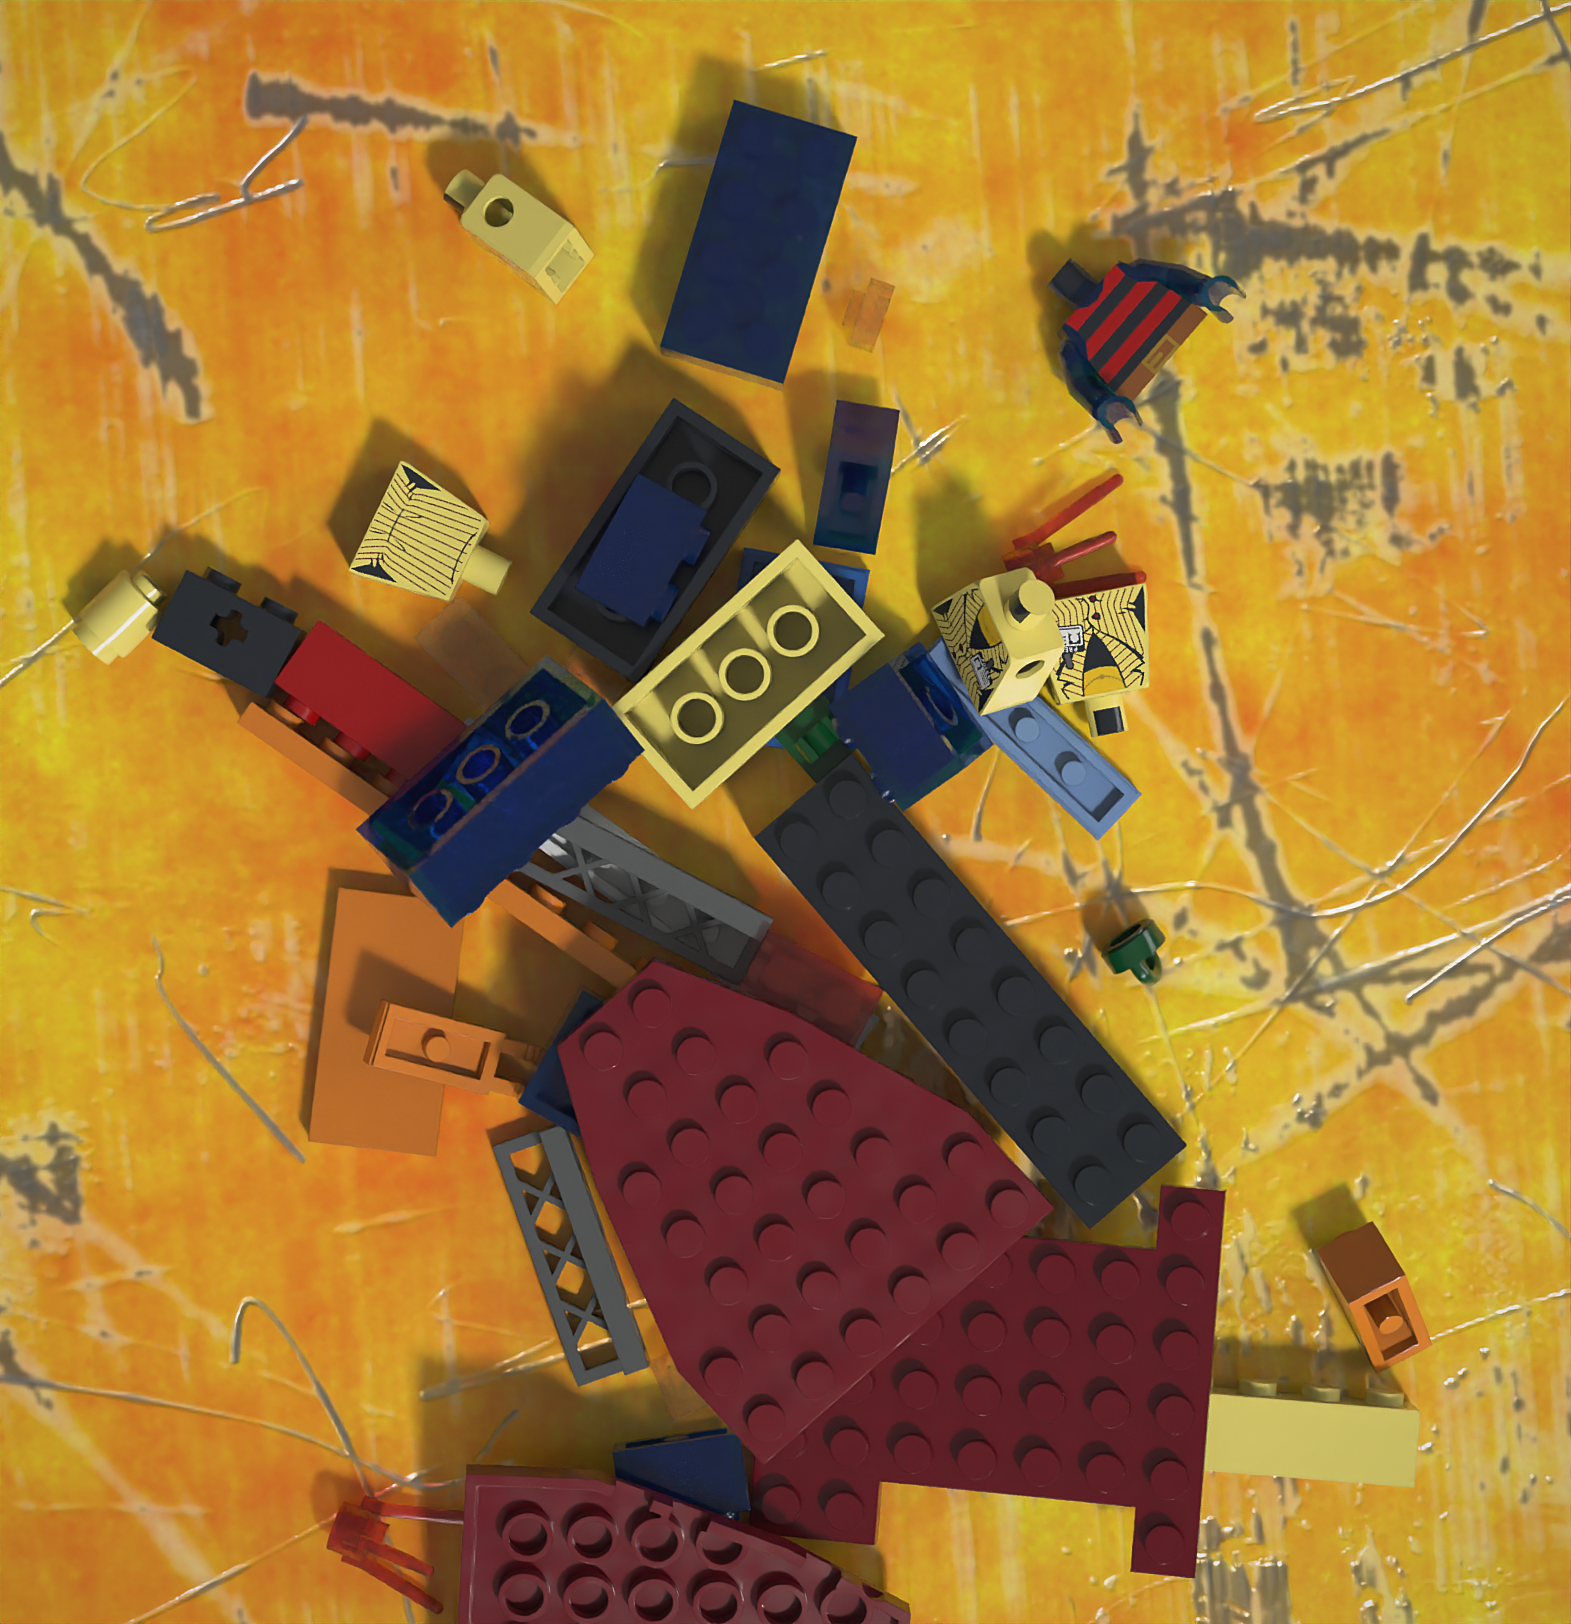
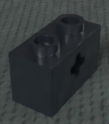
M209 566L202 577L186 570L151 638L260 696L272 700L279 687L274 681L307 634L306 631L293 625L299 613L264 596L259 607L237 596L242 586L241 583ZM240 612L243 615L240 625L248 630L249 633L244 642L232 639L226 647L223 645L226 634L218 629L217 626L222 617L234 620Z

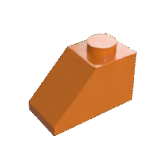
M1373 1221L1354 1231L1340 1234L1331 1243L1316 1250L1330 1286L1376 1374L1433 1345L1407 1276Z

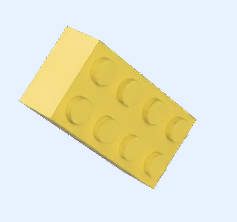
M797 539L605 714L691 809H694L882 640L885 635Z

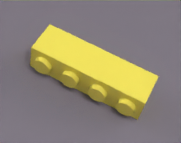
M1212 1377L1205 1471L1414 1488L1421 1411L1411 1402H1404V1392L1368 1388L1366 1389L1364 1399L1340 1397L1341 1388L1334 1385L1304 1383L1302 1384V1393L1278 1392L1277 1382L1256 1378H1240L1238 1388L1213 1386L1214 1377Z

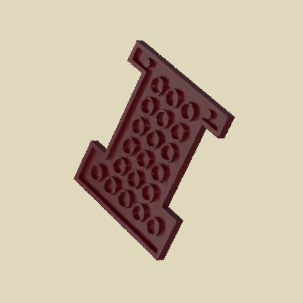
M1162 1183L1156 1247L1027 1235L1021 1237L765 1465L754 1455L749 1525L778 1536L875 1546L878 1542L882 1482L1135 1507L1130 1572L1195 1579L1227 1189Z

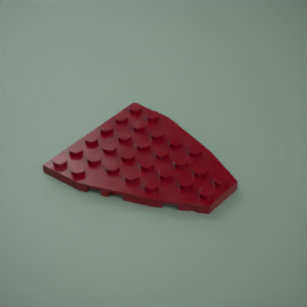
M653 957L557 1043L559 1057L595 1186L678 1373L763 1465L1054 1209L1052 1203L966 1108L950 1099L946 1100L916 1083L911 1077L896 1069L893 1070L864 1054L856 1046L790 1009L769 1001L766 1003L731 989L730 986L708 977L702 978L684 971L682 967Z
M466 1464L457 1624H910L911 1612L909 1603L784 1537L595 1469Z

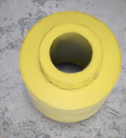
M121 570L79 612L82 620L72 630L89 651L109 665L118 655L126 658L158 625L166 610L161 603L168 596L144 571L139 570L132 576L127 571Z

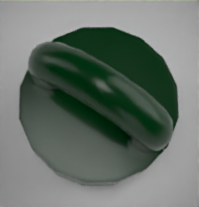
M1143 919L1123 930L1109 941L1102 949L1101 957L1113 974H1120L1130 969L1138 981L1152 986L1162 976L1161 960L1156 950L1165 942L1166 937L1153 919Z

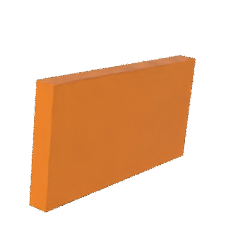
M341 887L338 889L308 1142L434 1157L437 1155L445 1084L375 1067L365 1063L363 1058L380 999L453 1018L466 902Z

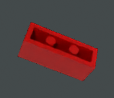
M320 620L317 621L274 681L275 684L289 693L283 702L287 708L313 726L320 717L324 718L340 730L334 739L338 745L364 763L371 753L391 767L385 778L415 800L422 790L440 799L483 739L482 735Z

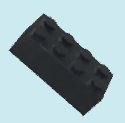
M673 397L529 613L637 685L647 675L780 477L781 469Z

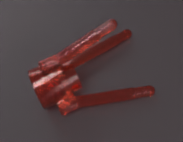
M1121 474L1113 475L1033 532L1012 540L1015 550L1001 555L1007 572L1023 567L1029 568L1033 571L1036 580L1046 583L1051 588L1055 599L1144 583L1147 580V574L1143 571L1112 574L1057 584L1053 583L1065 577L1061 565L1114 543L1117 540V534L1114 531H1107L1057 552L1054 551L1051 542L1038 546L1121 486L1124 482V477Z
M365 1495L360 1506L347 1501L343 1502L332 1526L326 1549L342 1555L341 1562L362 1569L416 1604L423 1606L434 1614H441L444 1610L441 1602L377 1562L380 1557L426 1577H431L435 1572L432 1565L385 1544L390 1524L380 1521V1518L382 1516L463 1525L464 1511L388 1503Z

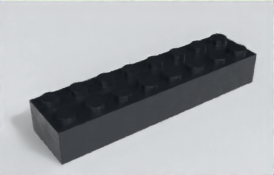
M852 754L753 837L1089 1229L1187 1146Z

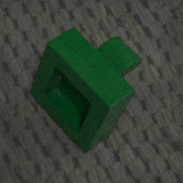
M823 694L774 736L816 784L865 742Z

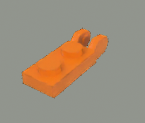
M380 999L363 1061L375 1067L489 1095V1092L492 1091L524 1100H532L536 1087L529 1084L527 1080L515 1076L505 1077L495 1074L500 1054L502 1052L513 1055L517 1059L531 1063L535 1061L543 1062L547 1048L506 1036V1033L494 1028Z

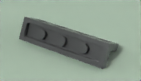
M544 799L533 820L534 825L512 865L513 868L739 986L774 920L772 916L554 801ZM546 830L572 843L578 867L553 874L530 861ZM582 848L602 859L586 864ZM612 863L629 873L635 896L610 904L596 896L588 870ZM581 873L586 890L563 878ZM638 878L659 889L642 893ZM668 893L684 901L692 926L670 933L659 930L652 925L645 900ZM638 903L643 921L620 908ZM695 908L715 919L699 923ZM725 923L750 936L734 968L709 956L701 930ZM695 933L699 950L676 938Z
M566 1120L494 1145L493 1149L577 1386L579 1387L622 1371L624 1375H628L648 1368L650 1357ZM543 1143L552 1169L543 1190L519 1179L510 1154ZM555 1180L562 1199L550 1193ZM524 1191L539 1197L532 1214ZM545 1201L567 1211L573 1233L565 1250L539 1237L535 1222ZM576 1241L583 1258L571 1253ZM545 1251L560 1257L554 1273H552ZM567 1261L587 1270L595 1291L586 1310L562 1299L556 1283ZM597 1301H599L604 1318L592 1313ZM566 1311L581 1317L575 1333H573ZM590 1321L610 1332L618 1357L586 1368L577 1343L587 1322Z

